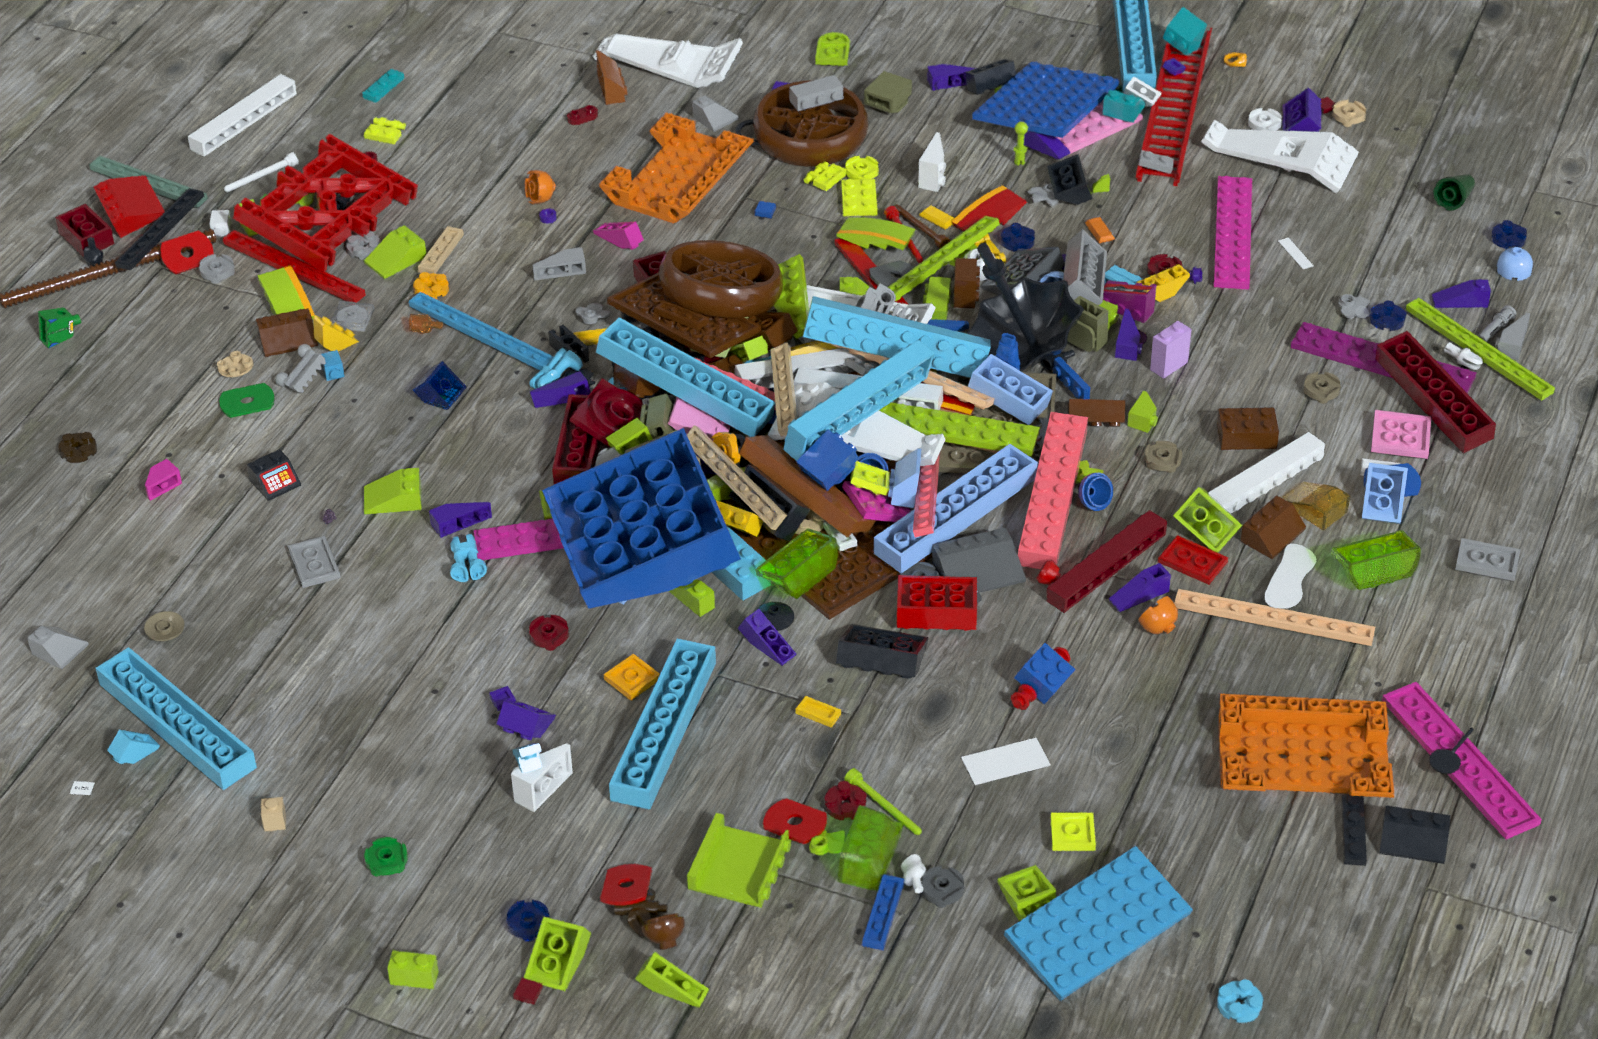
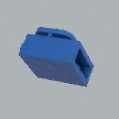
M829 429L796 461L801 471L826 491L834 484L841 483L853 471L856 465L855 462L859 459L855 446L850 442L848 444L845 443L839 433H833Z

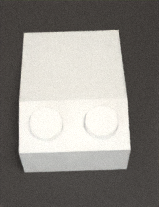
M936 132L919 160V188L938 192L940 187L945 184L946 177L944 176L946 163L944 162L940 133Z
M566 743L539 754L542 764L540 769L527 773H522L519 766L513 769L511 778L514 802L535 812L573 773L569 744Z

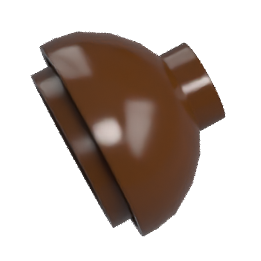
M678 913L665 915L645 921V925L641 929L643 935L649 941L659 944L660 950H665L677 946L676 939L683 932L685 920L684 917H679Z

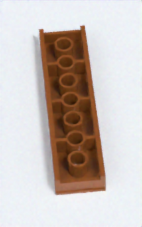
M768 435L745 438V442L739 452L742 457L846 537L856 532H863L865 535H868L876 520L863 519L848 496L834 486L826 491L801 471L796 460Z

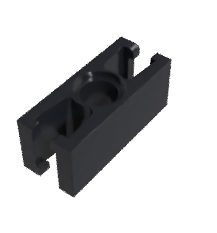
M559 326L560 337L555 334L556 331L554 329L548 331L549 345L556 352L564 348L566 351L570 350L581 357L584 363L589 361L588 347L566 326Z

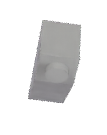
M582 247L565 249L533 264L534 281L586 274Z
M1526 313L1504 329L1501 338L1497 337L1495 348H1498L1499 351L1511 359L1519 360L1529 324L1530 313Z

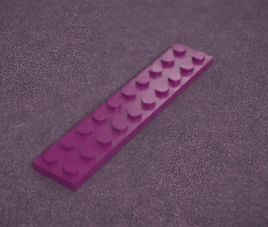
M1306 322L1302 323L1291 342L1292 349L1392 378L1375 360L1376 349L1379 343ZM1437 361L1468 394L1477 372Z

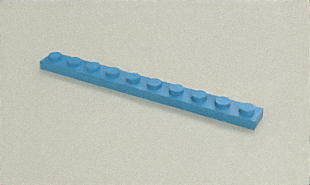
M419 292L409 300L410 307L540 371L544 365L547 366L554 358L422 292Z

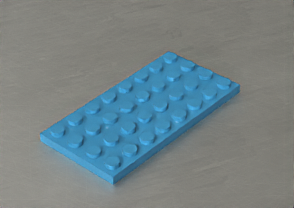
M1135 846L1004 932V936L1059 1001H1061L1190 915L1193 909Z

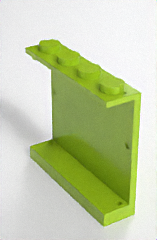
M716 813L687 874L688 889L762 908L764 901L769 899L771 885L776 883L778 868L783 867L785 852L790 851L791 840H789V831L785 830L781 840L724 826V815Z

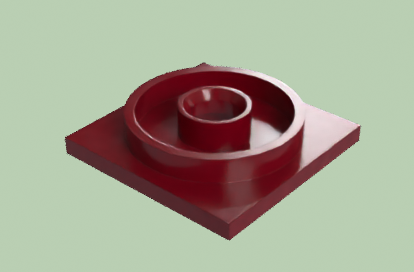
M602 378L569 421L609 446L606 437L634 419L638 418L640 420L643 402L634 394L617 388Z

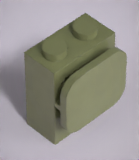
M883 71L864 90V104L889 113H897L908 103V97L912 94V80Z
M1078 296L1074 301L1081 305L1084 311L1076 325L1070 330L1067 341L1087 352L1092 350L1097 352L1108 342V310L1082 296Z
M667 394L650 398L649 406L647 404L642 405L640 421L647 426L652 439L676 430L667 424L673 409V404Z

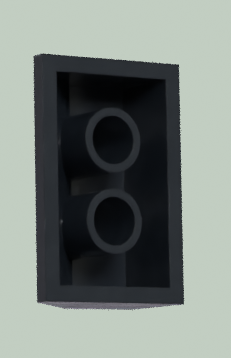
M1079 154L1047 166L1056 199L1076 205L1093 199L1086 171Z
M1386 805L1379 854L1445 864L1451 815Z

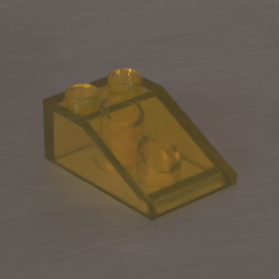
M1302 482L1282 497L1293 504L1301 517L1323 531L1348 513L1350 495L1338 487L1310 482Z

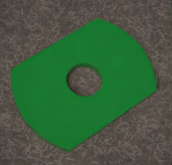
M265 383L223 391L219 399L222 412L230 418L270 410L275 402L273 390ZM243 398H253V401L250 403L241 402Z

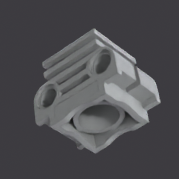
M881 283L876 290L869 287L866 294L862 295L856 304V307L906 319L904 314L907 309L905 307L896 315L901 306L900 304H897L890 311L896 297L891 289Z

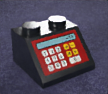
M280 449L247 464L250 482L268 501L301 486V482L289 458Z

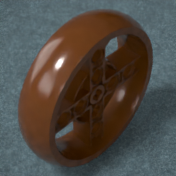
M813 80L788 83L777 87L764 96L754 113V134L762 149L771 157L781 162L804 167H816L823 162H827L829 165L834 164L854 154L862 145L867 135L869 122L866 109L861 100L845 87H843V99L797 111L790 102V87ZM831 110L840 112L847 117L833 115ZM771 127L776 130L788 131L791 137L784 136Z
M699 240L676 245L665 254L659 267L660 285L670 300L688 310L710 316L741 318L765 313L777 303L783 290L781 270L771 257L754 248L732 242Z

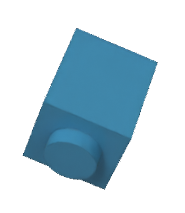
M338 351L322 353L321 355L325 358L326 364H321L326 380L330 381L344 377L343 364Z

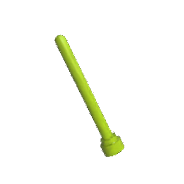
M852 768L847 772L844 781L860 787L868 796L915 835L922 833L918 825L863 780L862 773L856 768Z

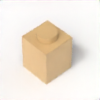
M283 797L261 799V817L264 831L286 830V811Z

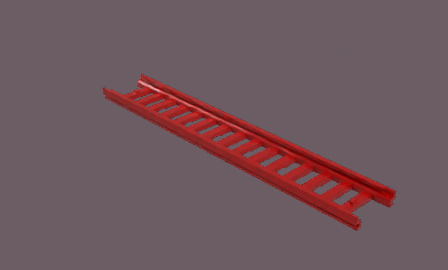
M1210 28V31H1206L1205 39L1201 40L1200 46H1203V48H1199L1191 53L1201 55V57L1171 54V52L1180 51L1170 43H1166L1156 90L1161 93V96L1151 107L1142 150L1179 159L1178 161H1173V168H1176V171L1172 170L1171 174L1138 165L1136 171L1137 182H1142L1143 174L1174 178L1173 186H1178V183H1180L1212 28ZM1173 58L1179 62L1186 61L1199 64V66L1183 64L1186 67L1184 71L1197 73V75L1182 73L1172 75L1167 72L1163 65L1165 61ZM1165 79H1180L1195 82V84L1165 81ZM1163 88L1193 91V94L1166 91ZM1161 97L1179 98L1181 100H1189L1191 103L1161 100ZM1159 107L1177 108V109L1189 110V112L1164 110V109H1158V108H1159ZM1156 117H1175L1178 119H1187V122L1158 119ZM1154 126L1185 129V131L1154 128ZM1152 135L1171 136L1173 138H1181L1183 140L1177 141L1169 139L1152 138ZM1150 145L1167 146L1181 149L1180 151L1161 148H1152L1150 147Z

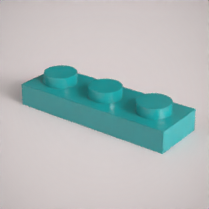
M390 69L362 93L363 98L377 103L405 79L404 73Z

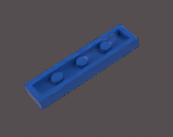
M883 874L864 933L862 946L884 951L903 890L904 878Z

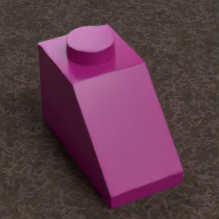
M168 459L150 468L145 484L150 501L182 484L179 469Z

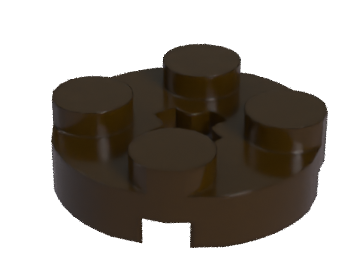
M90 432L67 433L62 436L58 449L62 459L66 458L67 462L81 463L87 461L88 456L91 454L93 456L96 454L97 444Z

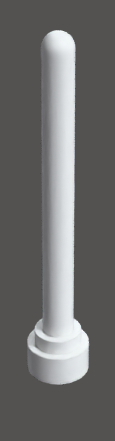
M293 152L289 153L284 160L226 185L224 190L225 192H230L285 166L298 165V159Z

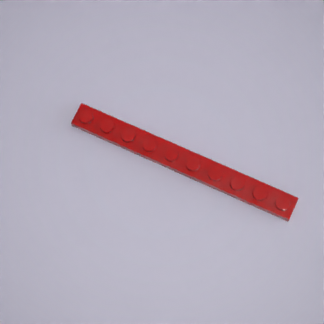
M233 230L223 238L224 245L276 269L291 266L298 279L352 304H356L366 296L364 289L332 274L322 272L308 263L236 230Z

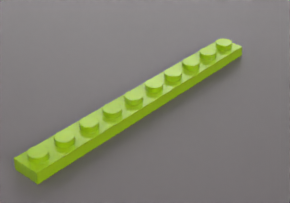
M985 216L887 287L894 292L895 301L899 300L907 292L912 291L915 286L924 282L930 275L935 274L937 270L947 265L948 262L958 257L966 249H969L971 245L981 240L982 237L992 232L1000 225L999 219Z
M1417 298L1406 305V311L1463 349H1470L1472 353L1481 357L1484 363L1541 401L1554 393L1555 387L1422 299Z

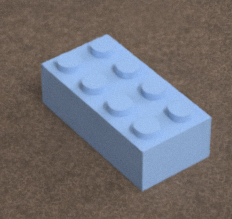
M992 354L972 373L968 385L969 388L995 398L994 405L1027 425H1030L1046 409L1053 390Z

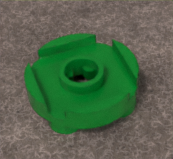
M379 838L372 842L373 845L369 849L368 847L366 848L364 853L365 864L373 876H387L402 873L405 870V865L408 861L407 848L403 842L402 844L397 842L396 838ZM388 854L389 858H384V855Z

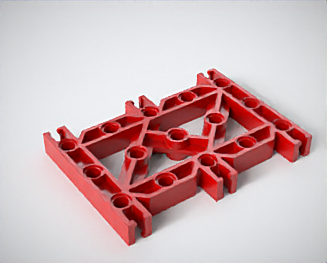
M331 134L326 136V142L323 139L319 141V156L304 166L302 173L289 165L286 166L285 174L283 171L277 174V188L260 200V206L244 198L241 201L242 207L239 204L234 206L233 217L236 221L322 272L327 270V264L330 267L334 265L336 255L334 249L351 236V231L362 237L369 233V229L372 232L376 231L378 219L376 215L392 203V198L404 205H408L410 199L414 200L416 198L418 189L416 183ZM341 168L351 173L343 174L340 178H329ZM316 193L318 210H314L309 206H302L298 211H287L307 194ZM335 193H339L343 197H352L355 193H366L346 210H337ZM313 226H324L312 237L299 230H310Z

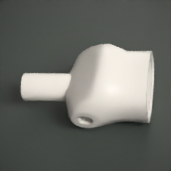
M913 854L907 857L901 864L904 883L907 886L913 885L915 892L921 893L923 886L920 878L925 873L926 867L922 864L920 857Z

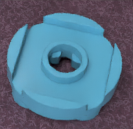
M1246 979L1233 981L1219 989L1217 1006L1224 1017L1228 1019L1231 1017L1237 1019L1236 1022L1245 1023L1253 1021L1259 1016L1263 997L1251 981ZM1237 999H1242V1000H1244V1004H1241L1240 1002H1235V1001H1236Z

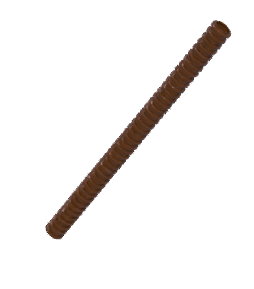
M211 228L208 231L204 230L203 234L207 236L210 242L216 243L214 231ZM158 244L157 247H154L135 267L143 266L144 263L149 264L150 261L152 263L154 260L159 261L161 258V245ZM183 248L181 252L185 253L186 250L190 251L191 248ZM116 257L115 260H106L105 263L100 262L99 265H90L89 268L84 267L83 270L80 268L79 271L74 270L73 273H64L63 276L58 275L57 278H48L47 281L42 280L41 283L38 281L37 284L32 283L31 286L26 285L25 288L22 286L21 289L16 288L15 291L10 290L9 293L7 291L5 294L0 293V302L4 308H7V306L12 307V304L17 305L19 302H28V299L33 300L35 297L36 299L39 296L44 297V294L49 295L50 293H55V291L60 292V289L65 290V288L69 289L71 286L76 287V284L81 285V283H87L86 281L91 282L92 279H102V276L107 277L108 274L110 276L113 273L118 274V271L123 272L126 269L116 267L115 262L119 259V257Z

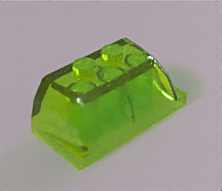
M807 528L755 569L756 574L767 579L771 585L788 596L798 599L836 568L838 558L836 538Z
M1403 530L1333 547L1331 548V555L1341 564L1343 571L1358 590H1363L1410 578L1418 567L1421 547Z
M859 805L841 850L838 882L878 892L883 874L886 875L901 836L903 823L896 822L892 817L882 812Z

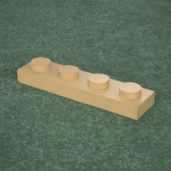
M447 226L419 264L418 272L437 273L463 237V229Z

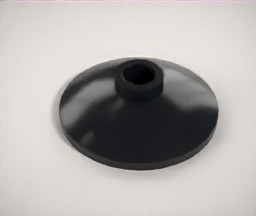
M768 602L758 608L777 631L788 628L794 621V611L785 603Z

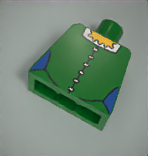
M65 308L38 311L39 340L47 348H51L72 338L74 335L73 326L81 324L80 316L78 314L71 315Z

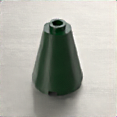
M1468 174L1442 178L1436 183L1434 188V199L1439 206L1446 208L1445 210L1454 211L1465 203L1475 187V180Z

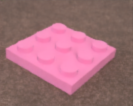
M1375 410L1371 452L1428 459L1431 416Z

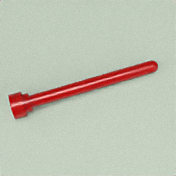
M895 206L887 207L884 211L887 220L902 224L899 220L897 208ZM911 239L907 246L916 261L922 263L923 257Z

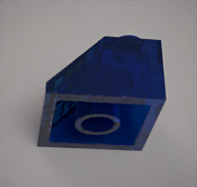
M441 361L431 367L412 390L424 403L448 410L467 386Z

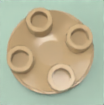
M233 351L230 353V356L217 362L218 372L225 377L242 376L248 373L254 365L253 359L248 355L241 354L240 351Z

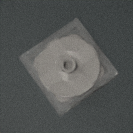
M340 301L331 319L332 324L336 322L345 330L348 328L349 330L365 332L375 310L374 304Z

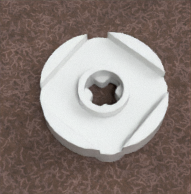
M1258 108L1249 115L1248 126L1254 130L1277 131L1281 128V114L1276 110L1268 108V111H1262V108Z

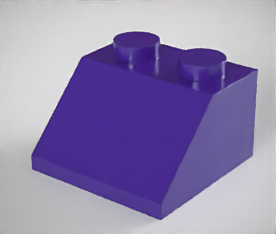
M504 701L496 725L502 726V730L512 734L518 732L521 734V738L532 740V738H541L556 715L523 702Z

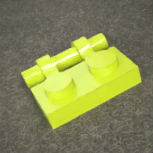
M375 117L373 119L374 124H370L364 132V138L395 145L401 137V130L399 129L405 130L406 124L400 123L399 120L390 121L384 117Z
M827 162L818 164L814 171L807 173L803 180L806 184L813 182V186L827 191L846 176V169L835 164L829 166Z

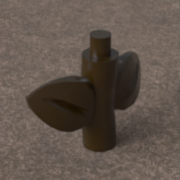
M648 887L646 900L630 905H614L615 916L628 915L627 922L629 927L637 935L644 937L641 929L645 925L644 922L652 919V916L668 913V904H660L659 901H653L656 897L655 891Z

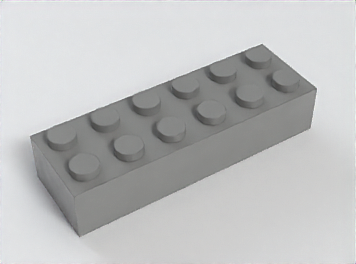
M1083 229L1067 243L1063 280L1068 282V290L1073 300L1078 296H1082L1100 305L1103 302L1107 251Z

